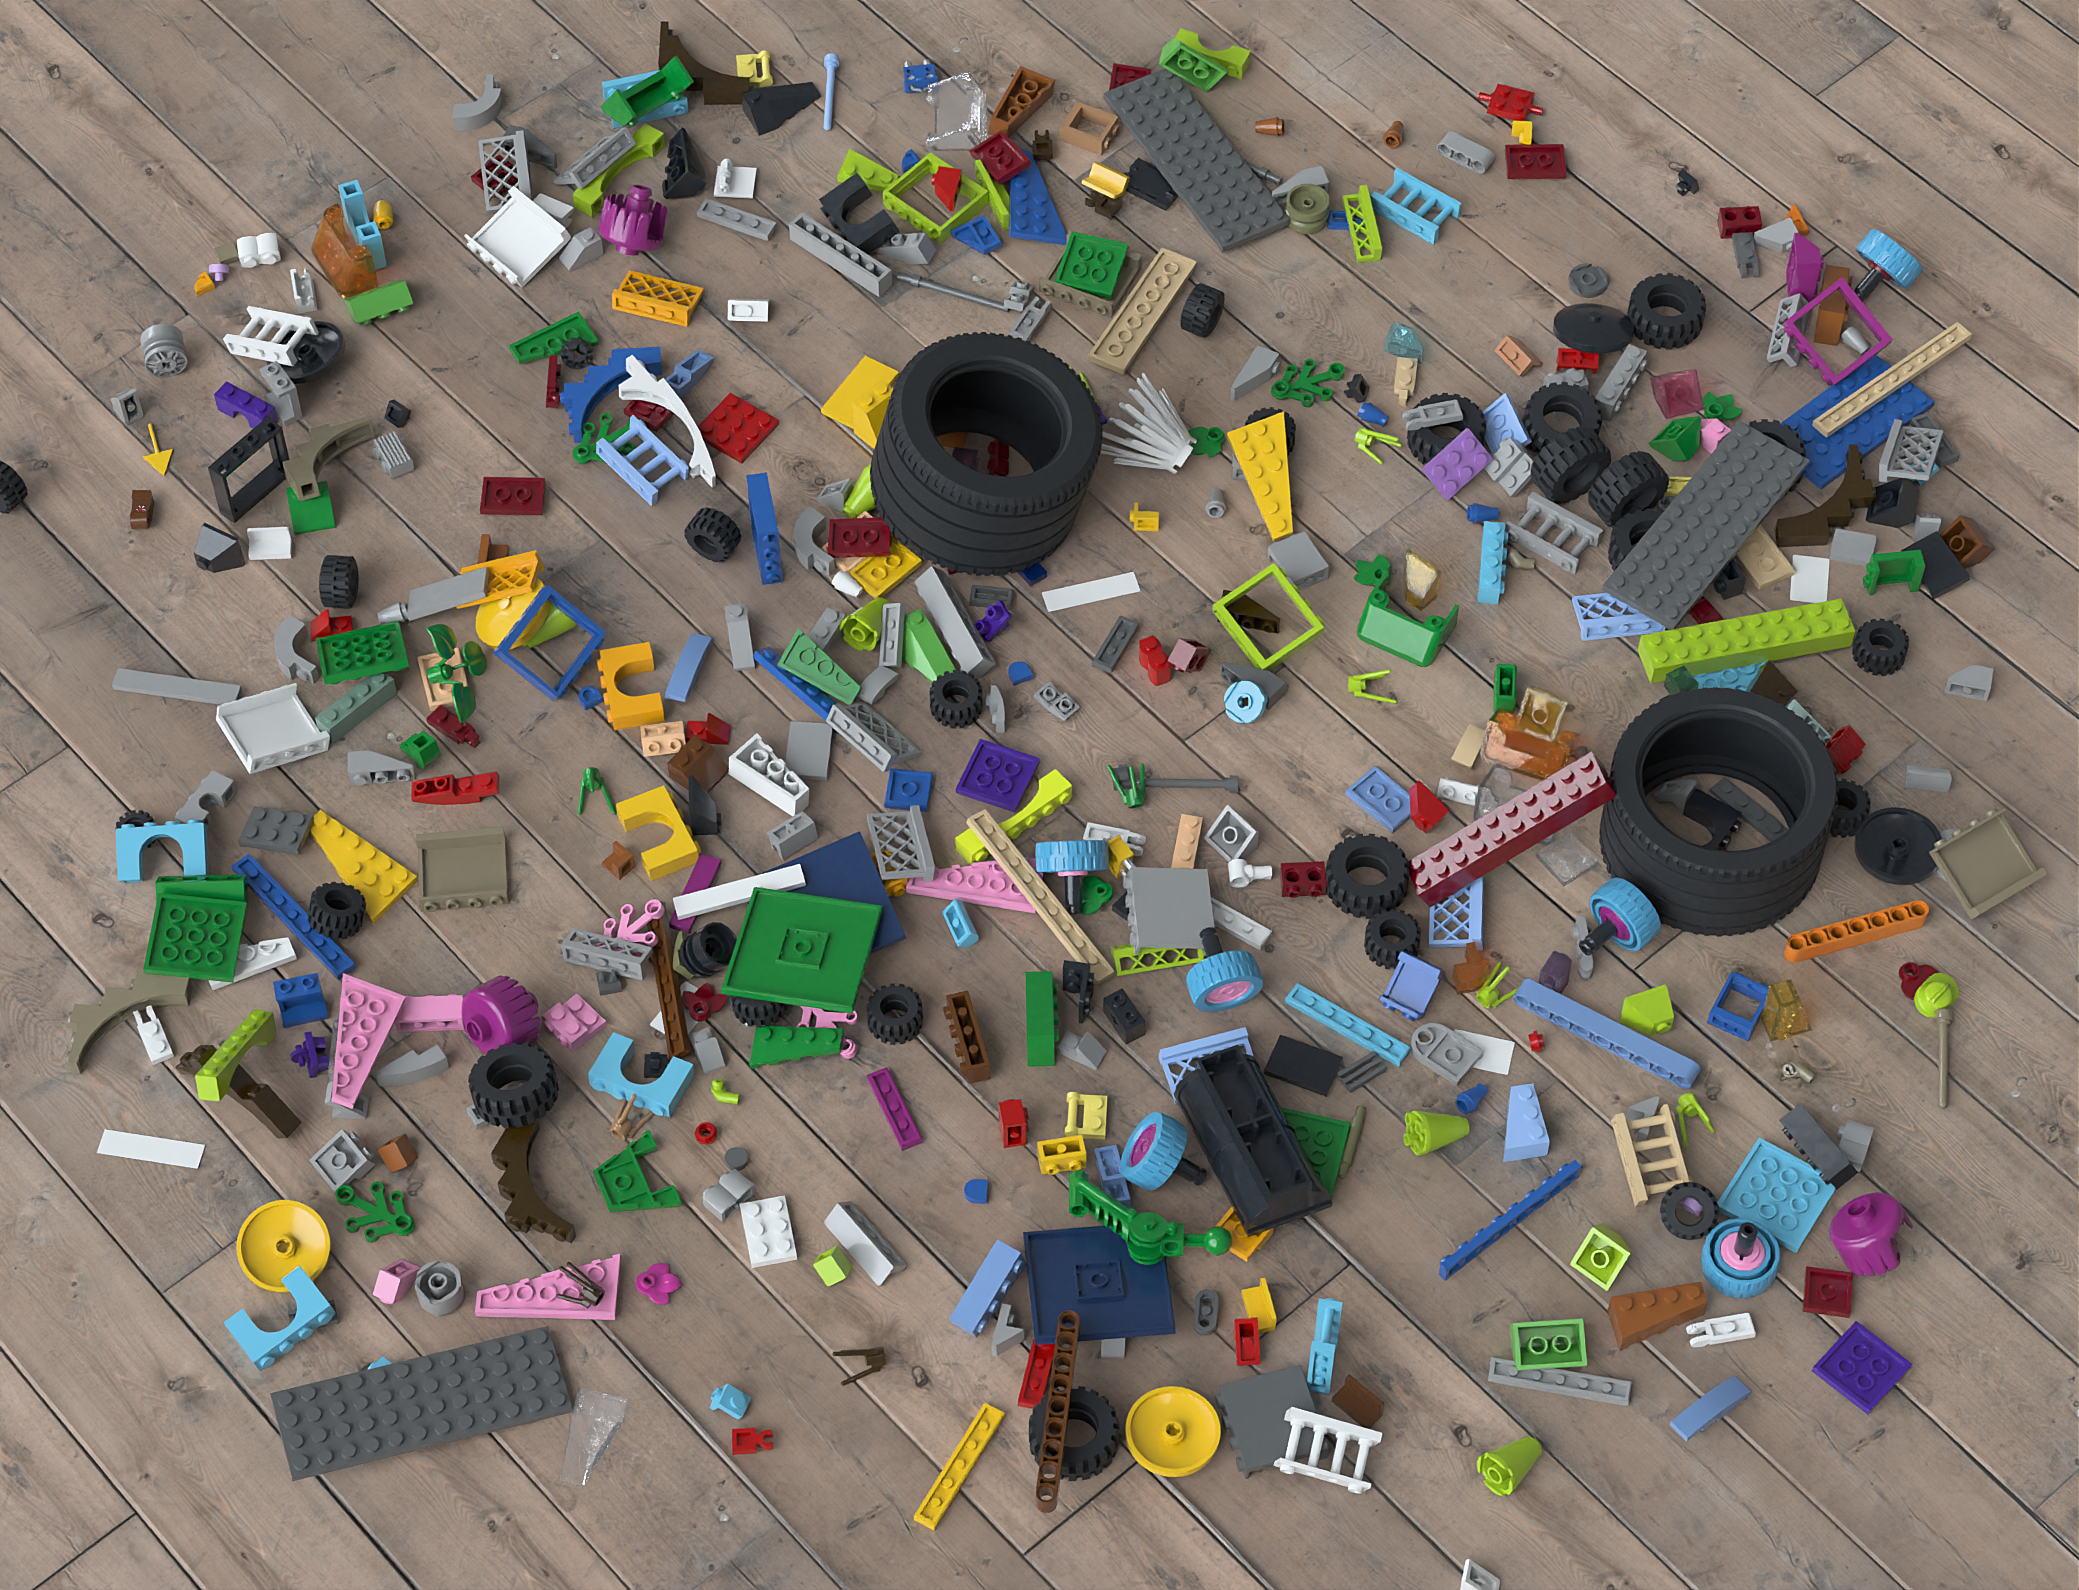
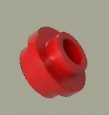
M1537 1030L1533 1031L1534 1033L1528 1034L1532 1052L1538 1051L1540 1053L1541 1048L1545 1047L1543 1035L1538 1034Z
M703 1122L695 1129V1138L701 1144H711L717 1138V1129L711 1123ZM704 1133L710 1134L708 1136H702Z

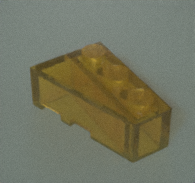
M1792 980L1771 984L1761 1016L1762 1024L1770 1041H1782L1790 1036L1812 1031Z

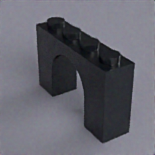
M855 173L819 199L823 205L820 209L826 218L831 217L829 222L834 229H840L838 234L846 241L848 240L850 244L869 254L900 231L885 209L861 224L847 223L850 213L858 205L873 196L860 175Z
M1697 788L1685 803L1683 815L1704 826L1712 836V840L1702 845V847L1721 850L1722 847L1726 849L1731 841L1730 836L1732 833L1736 834L1742 825V822H1740L1742 812Z

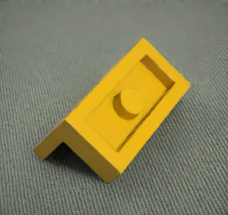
M1094 162L1089 177L1083 179L1082 184L1115 199L1125 194L1130 177L1099 162Z
M1264 1277L1260 1278V1286L1241 1290L1247 1317H1258L1259 1333L1274 1331L1276 1328V1314Z

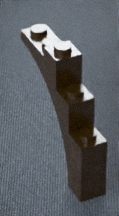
M1849 444L1845 477L1831 498L1808 513L1777 519L1774 528L1777 547L1824 546L1827 544L1828 538L1832 536V527H1847L1851 518L1854 517V508H1870L1872 500L1876 498V489L1872 487L1871 479L1865 480V472L1861 470L1860 466L1862 464V453L1858 452L1857 444Z
M200 1045L193 1052L185 1053L179 1059L180 1063L175 1068L181 1074L195 1077L199 1070L215 1054L217 1049L213 1045ZM240 1064L237 1065L227 1095L252 1113L277 1138L287 1139L302 1122L268 1084H257Z
M538 1119L530 1125L528 1123L524 1124L523 1127L516 1128V1126H511V1128H506L492 1150L491 1156L493 1164L498 1169L505 1171L498 1182L500 1195L504 1199L512 1201L504 1214L507 1226L513 1231H522L526 1234L532 1226L537 1232H546L558 1241H567L572 1244L576 1237L574 1225L561 1219L546 1207L536 1194L529 1178V1157L533 1142L540 1130Z

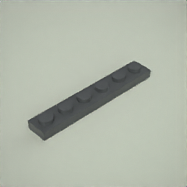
M1726 777L1710 788L1711 794L1721 802L1742 812L1741 818L1770 842L1776 840L1789 830Z

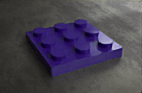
M980 739L956 787V793L1016 813L1040 764V758Z
M1855 1321L1813 1366L1812 1372L1869 1415L1911 1369L1912 1363Z

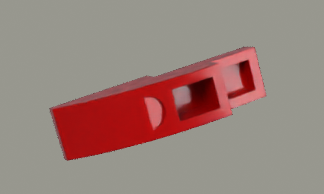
M495 771L462 778H455L453 774L412 781L411 800L413 802L434 805L482 802V797L499 794L500 776Z

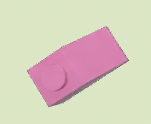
M1717 418L1701 419L1700 445L1712 454L1731 429Z
M400 1259L381 1269L373 1295L380 1298V1301L386 1304H394L403 1299L416 1279L420 1267Z

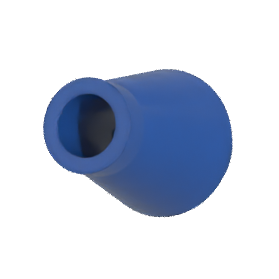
M1365 401L1357 414L1361 420L1383 427L1389 418L1388 415L1371 402L1367 403Z
M1477 503L1467 507V520L1473 524L1498 519L1499 511L1497 507H1489Z
M1478 1084L1458 1094L1455 1100L1457 1108L1464 1114L1474 1112L1484 1096L1488 1094L1487 1088L1483 1084Z

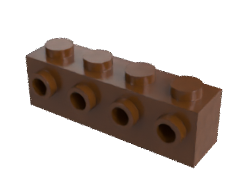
M968 990L946 995L947 1006L943 1007L946 1020L950 1019L951 1021L949 1031L951 1038H955L957 1044H954L956 1056L962 1059V1063H960L962 1076H967L969 1084L990 1079V1063Z

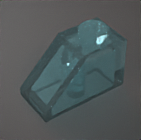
M1393 322L1385 337L1384 352L1398 357L1418 359L1417 363L1421 364L1424 348L1413 328Z

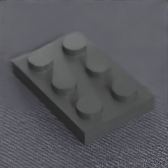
M254 806L238 842L243 847L300 855L313 826L314 817L310 814Z

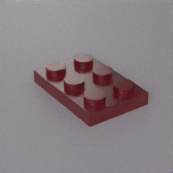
M1002 130L969 150L975 161L981 160L987 173L998 185L1003 184L1032 165L1030 159Z
M1564 144L1505 145L1507 179H1566Z
M484 477L480 514L542 515L546 486L545 478Z
M881 517L830 519L828 555L833 558L890 557L892 538L890 527L886 526L885 520H882Z

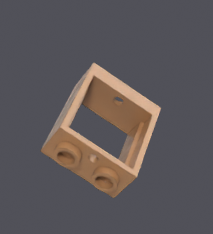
M1076 101L1060 126V141L1102 155L1105 149H1109L1112 138L1119 133L1118 116ZM1082 119L1106 127L1100 137L1076 129Z

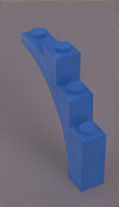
M660 347L612 349V358H608V365L588 366V375H584V382L564 383V392H560L561 404H565V410L569 412V419H572V423H569V434L574 436V443H581L584 434L583 425L587 422L594 408L608 394L619 388V384L632 377L626 370V359L633 355L637 361H642L649 374L652 373L654 376L662 375Z

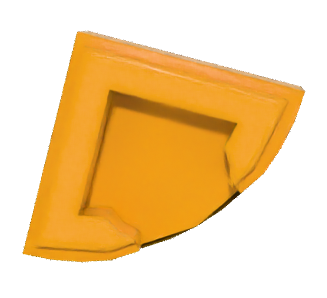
M206 271L198 276L199 279L194 285L197 296L215 289L214 283Z

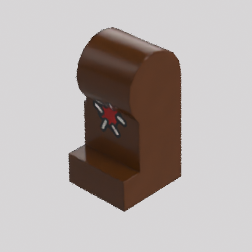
M132 490L131 529H149L154 509L151 490Z

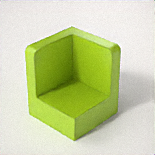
M838 1245L819 1254L813 1263V1266L827 1286L845 1279L852 1269L851 1264Z

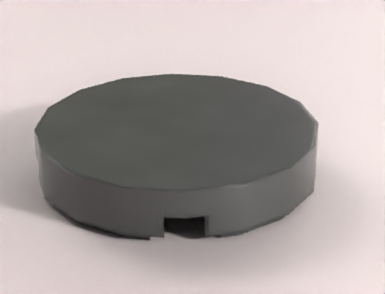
M1588 263L1580 264L1574 267L1569 274V288L1580 297H1598L1607 288V274L1599 266L1594 267Z

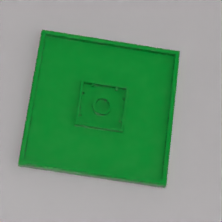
M754 887L721 988L722 994L853 1014L883 913V906Z

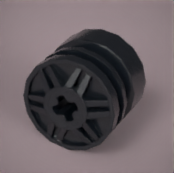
M718 922L709 923L683 940L679 950L680 959L690 974L698 978H708L729 966L737 938L728 926Z

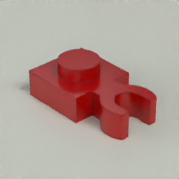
M756 1428L732 1429L733 1455L757 1454L756 1447L772 1450L773 1442H765L764 1440L766 1438H773V1431L764 1430L760 1434H756Z

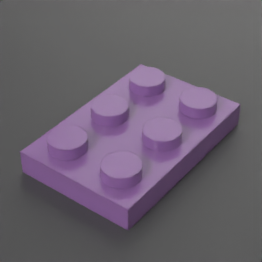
M1466 428L1421 470L1444 499L1449 500L1489 464L1493 458L1470 429Z

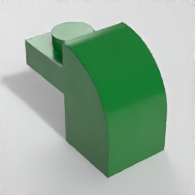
M424 730L419 734H413L399 745L401 751L414 760L416 767L419 769L425 768L441 755L436 740Z

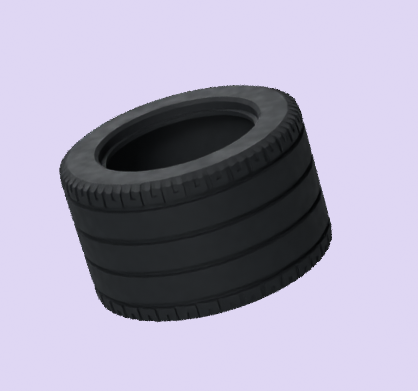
M972 332V334L963 333V335L957 334L955 337H947L946 340L941 339L938 343L934 342L930 346L925 347L924 350L919 351L906 364L897 378L875 445L870 467V482L874 503L877 505L878 512H881L880 516L882 520H885L886 526H889L890 531L896 534L895 537L898 540L901 539L902 544L909 546L908 549L914 550L919 557L923 556L925 560L932 561L934 565L939 564L941 565L940 567H947L950 571L957 570L958 573L966 572L968 575L976 574V576H981V574L985 576H990L991 574L999 576L1001 573L1002 575H1007L1009 572L1011 574L1016 573L1017 570L1024 571L1025 568L1028 569L1033 564L1037 565L1040 561L1052 555L1064 542L1073 527L1096 468L1102 447V418L1100 417L1095 398L1091 395L1090 389L1086 388V383L1081 381L1080 375H1076V371L1073 368L1070 369L1069 365L1066 362H1062L1061 358L1055 357L1054 353L1047 352V349L1040 348L1036 343L1031 344L1028 340L1023 341L1022 338H1013L1011 335L1004 336L1002 333H999V335L992 332L990 334L986 332H981L980 334L977 332ZM956 432L978 433L993 437L1021 454L1034 472L1023 476L1003 477L976 471L952 457L941 446L936 437Z

